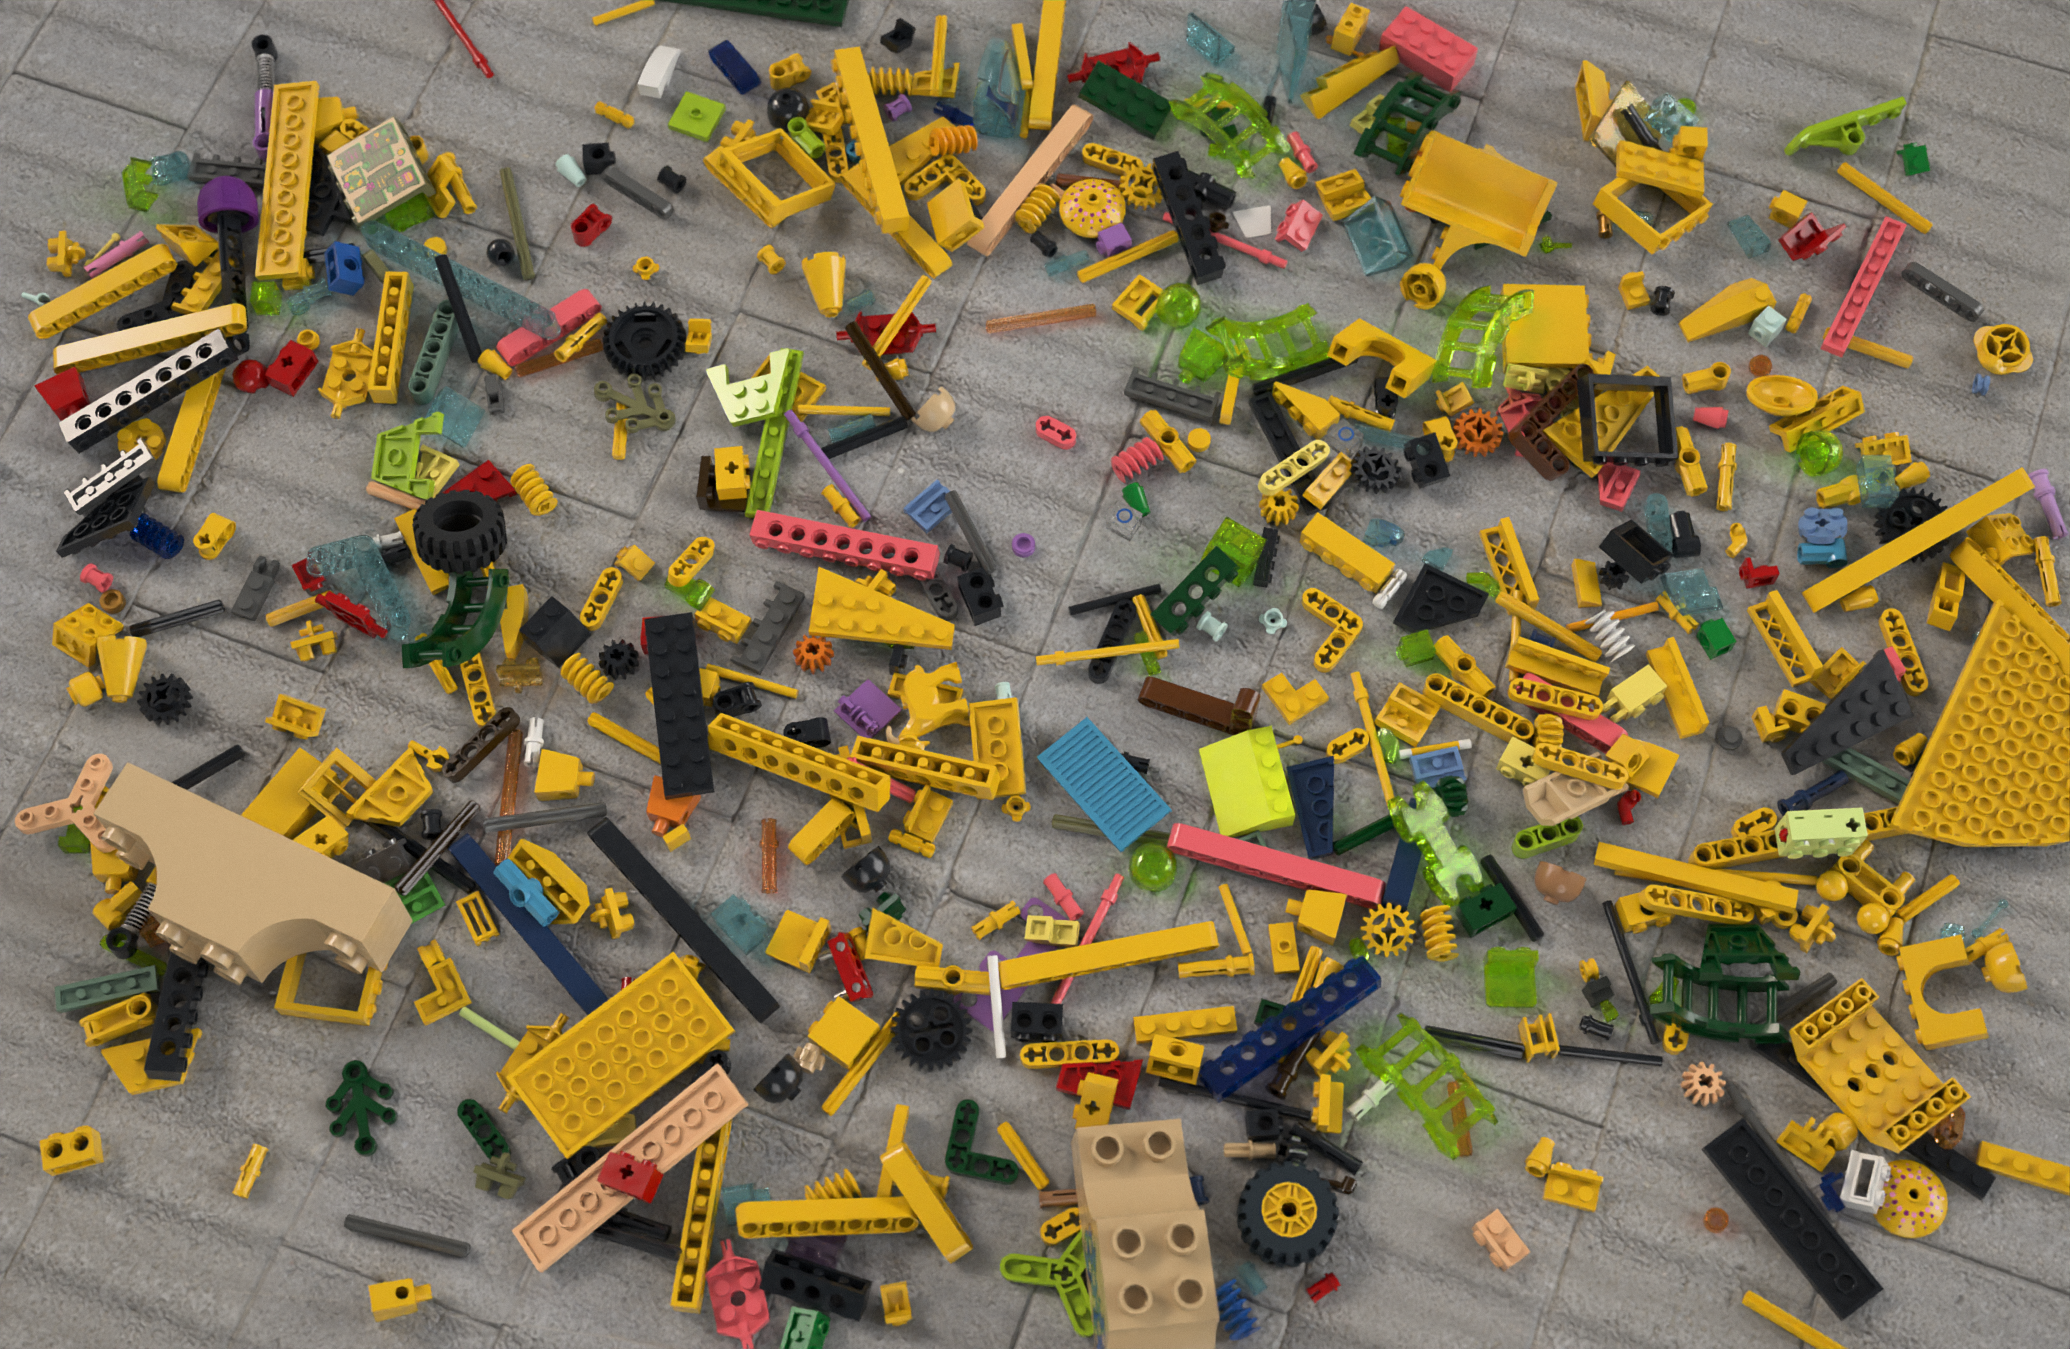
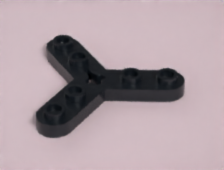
M185 260L176 262L177 267L169 275L162 302L120 317L117 321V329L122 331L184 316L185 314L176 311L170 314L168 310H172L171 305L173 302L181 304L185 298L181 293L184 288L191 289L195 280L193 275L196 272L193 265Z

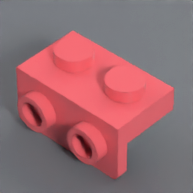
M1303 199L1296 204L1292 203L1285 212L1287 216L1278 226V234L1275 238L1277 242L1286 239L1301 252L1307 249L1323 217L1322 213Z

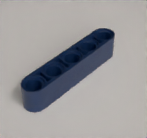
M1410 798L1381 904L1383 909L1386 908L1389 902L1392 905V909L1400 905V913L1407 910L1435 806L1433 803Z

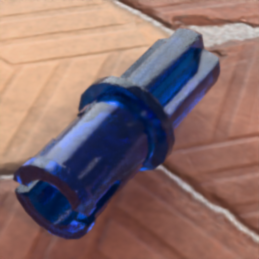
M941 100L935 104L943 109L934 107L935 114L943 116L952 124L956 123L960 126L971 125L974 127L975 118L960 111V108L949 106Z

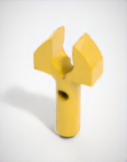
M414 740L408 743V748H412L414 752L428 759L426 766L433 772H441L443 765L436 763L435 758H444L446 761L450 758L447 750L441 746L437 750L432 751Z

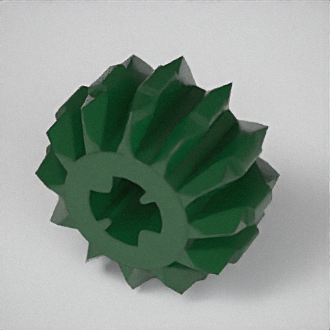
M1453 775L1439 778L1435 792L1438 808L1442 816L1453 818L1465 815L1469 801L1464 780L1459 776Z

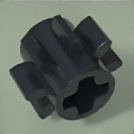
M1607 561L1605 568H1601L1599 571V575L1603 576L1600 584H1605L1608 590L1616 587L1621 590L1623 583H1627L1630 576L1625 574L1627 571L1620 565Z
M1283 1137L1276 1147L1277 1160L1292 1161V1166H1298L1299 1162L1304 1163L1308 1157L1307 1144L1300 1143L1301 1137Z

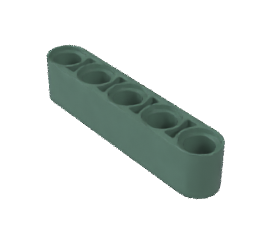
M449 299L441 301L436 309L408 383L410 393L414 401L419 405H426L432 401L459 331Z

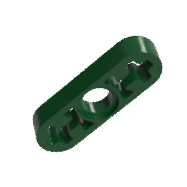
M473 1099L463 1100L457 1108V1115L488 1159L491 1160L492 1155L495 1153V1150L489 1144L492 1141L500 1149L503 1148L502 1153L511 1154L510 1146L479 1103ZM467 1107L475 1108L473 1112L479 1120L474 1122L469 1115H465L467 1113L465 1109ZM482 1125L491 1127V1133L486 1138H479L477 1135V1131Z

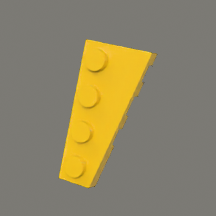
M942 116L889 146L900 186L934 157L929 149L931 131L934 128H949L955 126Z

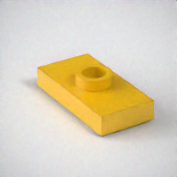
M1293 922L1268 924L1274 975L1299 972L1300 967Z

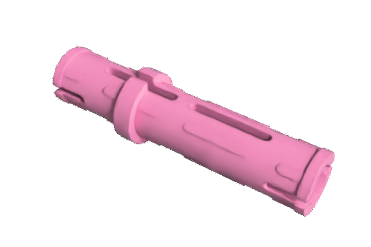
M139 231V233L125 242L123 240L120 241V245L87 266H84V269L88 273L96 268L89 273L93 279L125 257L133 256V252L150 242L146 237L137 242L144 237L142 231Z

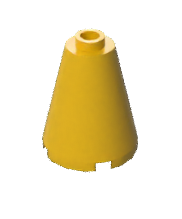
M821 252L813 254L814 258L808 260V257L804 258L801 261L802 270L820 314L825 315L827 318L836 317L842 311L846 269L845 255L839 257L838 252Z
M116 636L99 637L97 639V648L107 697L112 698V702L126 703L127 699L133 697L147 649V642L143 638L124 636V639H116Z

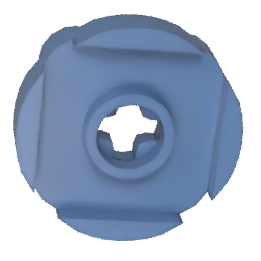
M1808 508L1798 521L1799 535L1807 537V541L1813 544L1835 542L1836 537L1840 535L1841 538L1844 537L1848 530L1847 518L1843 515V510L1840 508Z

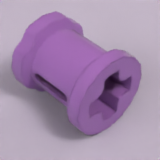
M903 94L899 95L898 99L892 103L883 105L887 117L892 122H895L897 117L905 112L909 113L912 111L909 100Z

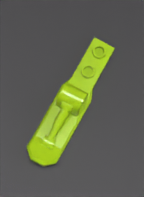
M1902 96L1866 109L1855 110L1807 126L1788 143L1784 152L1790 156L1799 149L1807 148L1811 145L1838 148L1844 155H1853L1865 140L1862 126L1868 124L1874 126L1883 119L1889 118L1891 120L1901 115V111L1907 102Z

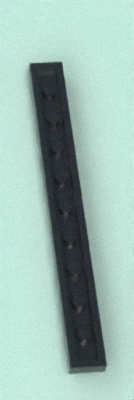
M1792 1042L1757 1044L1754 1049L1755 1052L1835 1104L1798 1062ZM1848 1081V1086L1851 1090L1859 1091L1857 1085ZM1928 1132L1904 1149L1979 1200L1984 1199L1996 1179L1994 1175Z

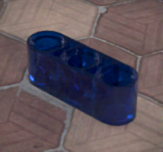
M726 39L708 50L712 62L742 96L761 85V80L756 71L729 40Z

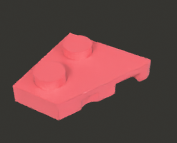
M1607 462L1597 473L1600 505L1622 512L1640 477V470L1626 465L1615 466L1614 462Z

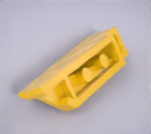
M1392 46L1379 53L1377 50L1366 53L1316 77L1319 87L1301 94L1302 101L1317 119L1322 118L1398 65L1400 60L1396 47Z

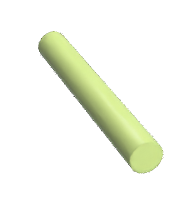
M464 1006L461 1009L460 1016L511 1049L515 1050L520 1041Z

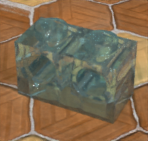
M1666 92L1653 100L1644 120L1672 143L1673 136L1678 134L1680 126L1695 127L1699 118Z

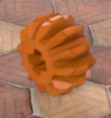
M804 634V642L797 641V648L793 650V655L796 657V665H801V669L804 672L810 668L813 675L818 668L821 672H824V665L831 666L830 658L834 657V651L831 650L832 643L826 641V637L820 636L817 638V636H812V638H808Z

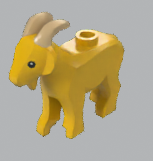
M957 662L941 666L931 673H925L921 666L915 665V669L906 675L903 684L905 695H901L903 709L909 710L910 719L898 738L892 735L891 726H887V742L924 750L930 744V741H919V737L946 725L959 724L966 727L971 726L966 698L949 703H940L937 687L944 681H951L955 684L962 683Z

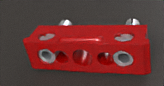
M839 932L838 936L827 941L829 949L818 954V957H821L819 958L820 961L831 957L834 958L845 989L834 994V998L837 999L840 996L842 999H846L849 997L850 1002L872 998L874 993L851 934Z

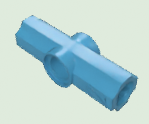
M509 858L502 861L495 868L494 875L509 890L510 900L516 907L524 906L543 927L549 925L557 918L560 912L543 895L542 885L537 879H528Z

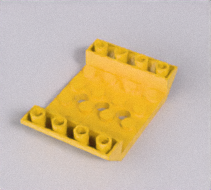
M1861 978L1791 1028L1789 1033L1798 1062L1843 1113L1854 1121L1857 1128L1868 1141L1899 1153L1969 1100L1971 1096L1953 1077L1944 1084L1872 1006L1879 996ZM1883 1055L1890 1056L1894 1061V1065L1887 1064L1883 1059ZM1865 1068L1874 1070L1877 1078L1869 1077ZM1848 1081L1855 1082L1859 1087V1091L1851 1090L1848 1086Z

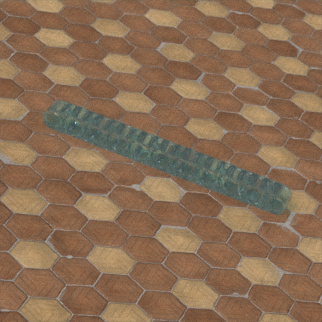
M368 221L362 225L361 233L370 249L444 287L434 260L436 256L441 255L440 253L377 221ZM449 259L463 297L544 339L553 340L560 335L561 328L553 311Z

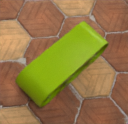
M1577 816L1573 819L1564 820L1554 826L1539 824L1521 830L1517 833L1512 843V852L1516 857L1526 859L1571 844L1579 837L1583 829V822ZM1564 826L1573 827L1575 832H1568ZM1542 833L1551 835L1553 840L1544 839ZM1519 841H1526L1530 847H1522Z

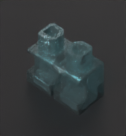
M753 1183L721 1188L724 1213L729 1227L737 1226L735 1210L739 1204L744 1202L771 1201L769 1188L754 1190Z

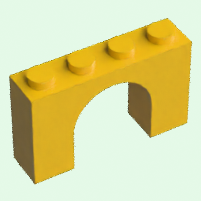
M1361 318L1333 337L1327 356L1345 366L1360 356H1375L1388 361L1394 368L1391 371L1385 388L1403 398L1409 396L1430 379L1437 361Z
M1962 935L1899 947L1901 955L1896 956L1899 970H1905L1907 980H1902L1906 995L1911 994L1913 1004L1908 1006L1912 1020L1917 1019L1919 1028L1915 1029L1918 1044H1923L1927 1051L1989 1038L1981 1008L1944 1014L1930 1008L1924 1000V987L1932 975L1942 970L1970 965Z

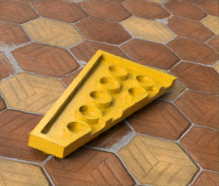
M1649 366L1631 375L1660 377ZM1607 390L1594 398L1599 451L1613 452L1652 399L1654 392ZM1579 408L1542 430L1568 459L1591 478L1603 466L1583 461Z

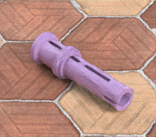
M2039 469L2028 474L2035 485L2034 498L2041 503L2053 539H2058V536L2059 539L2064 538L2069 533L2054 498L2056 490L2050 484L2047 476L2049 474L2048 470Z

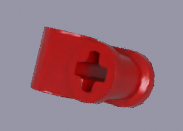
M590 204L571 223V230L576 245L586 247L592 244L602 232L610 227L612 216L604 214L598 209L597 205Z

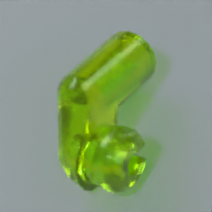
M1381 728L1377 732V738L1386 749L1384 760L1386 763L1395 764L1400 745L1399 740L1390 730Z
M1353 938L1349 942V947L1354 960L1348 968V972L1358 977L1369 960V953L1365 943L1360 938Z

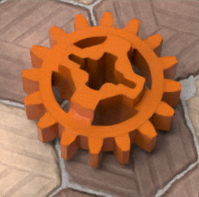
M1481 408L1478 409L1477 413L1469 409L1468 415L1462 412L1460 419L1456 418L1453 432L1459 442L1457 448H1465L1466 455L1471 451L1474 457H1477L1478 453L1486 457L1488 451L1493 454L1495 448L1500 446L1504 434L1501 431L1503 425L1502 423L1496 424L1498 417L1491 418L1490 411L1483 414Z

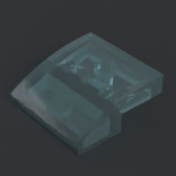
M1703 568L1666 573L1660 577L1669 599L1682 616L1724 609L1716 586L1709 587Z

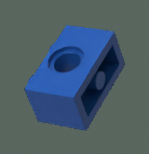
M334 241L324 252L328 290L354 296L363 287L365 282L362 273L363 261L360 256V248Z

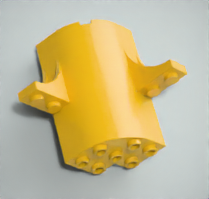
M1434 130L1431 136L1426 135L1419 150L1423 154L1415 159L1408 174L1412 179L1411 181L1406 180L1399 197L1403 198L1401 205L1450 225V227L1445 226L1440 238L1444 240L1441 248L1436 246L1431 259L1435 260L1433 265L1441 270L1446 260L1453 253L1465 246L1477 243L1494 244L1526 257L1535 239L1540 221L1556 189L1557 182L1511 162L1500 155L1491 145L1486 144L1484 149H1477Z

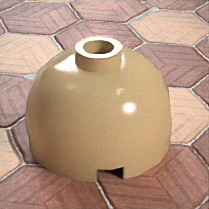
M942 386L938 389L942 393L939 396L934 393L917 412L920 417L917 419L914 416L911 419L912 422L924 431L935 432L941 427L946 430L954 421L951 417L955 412L954 399Z

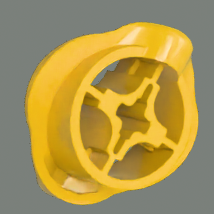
M1999 324L1981 327L1974 334L1973 342L1977 349V358L1987 371L1998 375H2005L2009 373H2022L2031 367L2033 355L2030 351L2029 339L2020 328L2011 324ZM2007 345L2005 351H2003L2002 354H1999V352L2002 350L2001 348Z

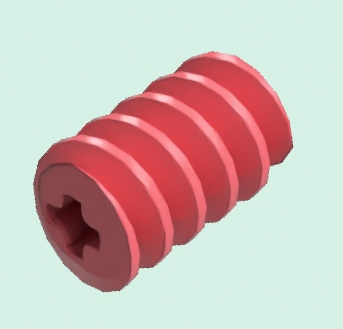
M1145 437L1141 442L1135 443L1134 447H1128L1126 452H1120L1119 457H1112L1111 465L1116 476L1125 483L1124 476L1132 480L1134 478L1132 471L1140 475V466L1144 470H1148V461L1154 466L1156 465L1155 457L1160 461H1163L1164 457L1156 442Z

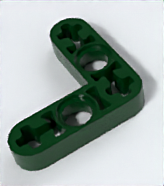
M971 1099L962 1100L956 1107L945 1155L947 1170L954 1175L1002 1185L1015 1183L1019 1176V1169L1014 1161L971 1152L979 1119V1107ZM967 1106H971L972 1111L975 1113L969 1115L968 1125L957 1124L958 1121L964 1122V1113L961 1110H966ZM960 1130H965L970 1135L969 1140L965 1143H959L955 1140V1134ZM952 1146L958 1149H967V1152L961 1150L960 1160L964 1163L959 1164L957 1168H954L953 1163L950 1162V1159H955L957 1153L956 1149H952ZM980 1160H984L989 1164V1170L984 1174L977 1173L974 1169L975 1164ZM993 1163H998L997 1169L1005 1170L1006 1166H1010L1014 1175L1011 1174L1008 1178H1004L1002 1172L996 1171V1176H991L993 1173Z

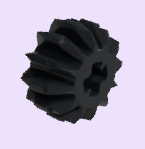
M612 639V645H604L603 649L605 652H599L600 661L598 664L601 669H604V675H612L615 681L621 675L626 680V674L634 675L635 670L633 667H639V661L637 660L639 653L634 650L635 648L632 643L626 644L625 640L621 639L619 644H616V641Z

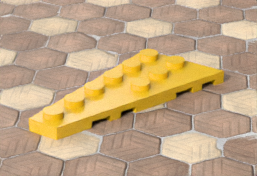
M818 567L808 631L809 635L952 650L955 624Z

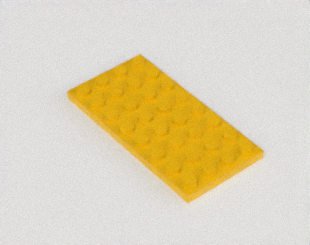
M673 951L506 1076V1078L566 1159H568L735 1031Z

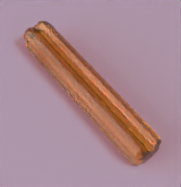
M1451 1081L1447 1084L1458 1155L1459 1157L1472 1156L1473 1149L1462 1083L1460 1081Z

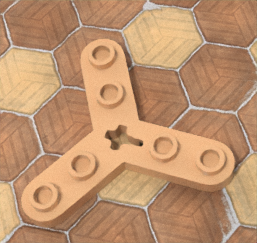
M104 754L92 755L86 761L68 798L21 810L15 817L16 827L24 834H34L74 823L99 851L107 853L115 850L116 848L102 840L101 836L106 828L93 814L96 810L94 806L112 772V762ZM80 805H81V806L83 807V809H82V810H77L76 813H75L73 809H74V808H79Z

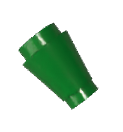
M1134 482L1122 489V498L1138 518H1143L1151 513L1143 486H1140L1138 482Z

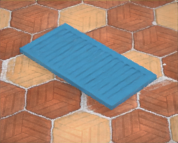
M1088 717L1037 756L1039 762L1120 853L1172 811Z

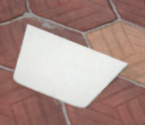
M1271 205L1232 211L1245 237L1250 238L1271 233Z

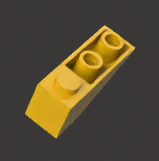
M1277 381L1273 384L1272 396L1275 402L1279 405L1282 404L1288 411L1289 416L1293 420H1297L1309 436L1320 440L1338 426L1340 414L1326 399Z

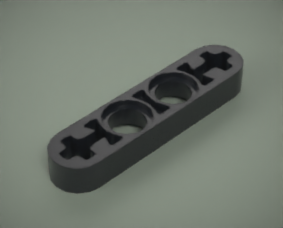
M1123 599L1117 602L1097 649L1107 646H1123L1136 615V606L1132 601ZM1126 607L1129 608V612L1126 613L1123 622L1120 620L1121 612ZM1118 626L1122 628L1123 633L1120 636H1113L1110 633V629ZM1118 656L1092 659L1088 668L1089 679L1096 684L1106 682ZM1103 662V673H1100L1099 676L1095 675V670H1098L1100 663Z

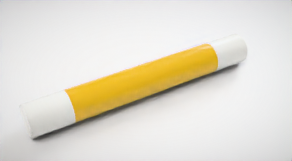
M1470 739L1398 750V756L1400 760L1409 759L1411 756L1458 746V750L1469 749L1472 745Z

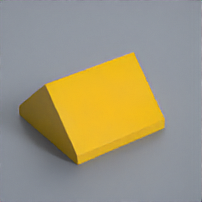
M156 224L157 231L170 249L195 267L219 247L216 239L196 225Z

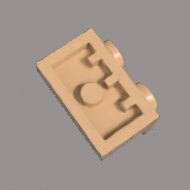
M1498 1209L1483 1220L1475 1223L1472 1227L1474 1231L1472 1235L1480 1246L1486 1247L1490 1253L1489 1258L1497 1268L1501 1267L1504 1272L1530 1253V1250Z

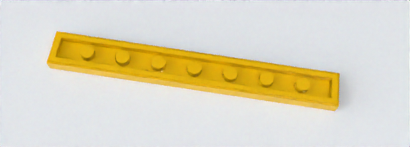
M1599 842L1593 865L1794 914L1798 897V890L1603 842Z

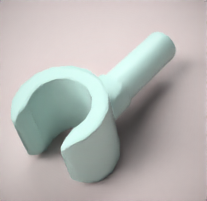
M23 292L21 295L23 298L37 303L38 307L45 305L41 303L42 301H51L46 293H39L37 296Z

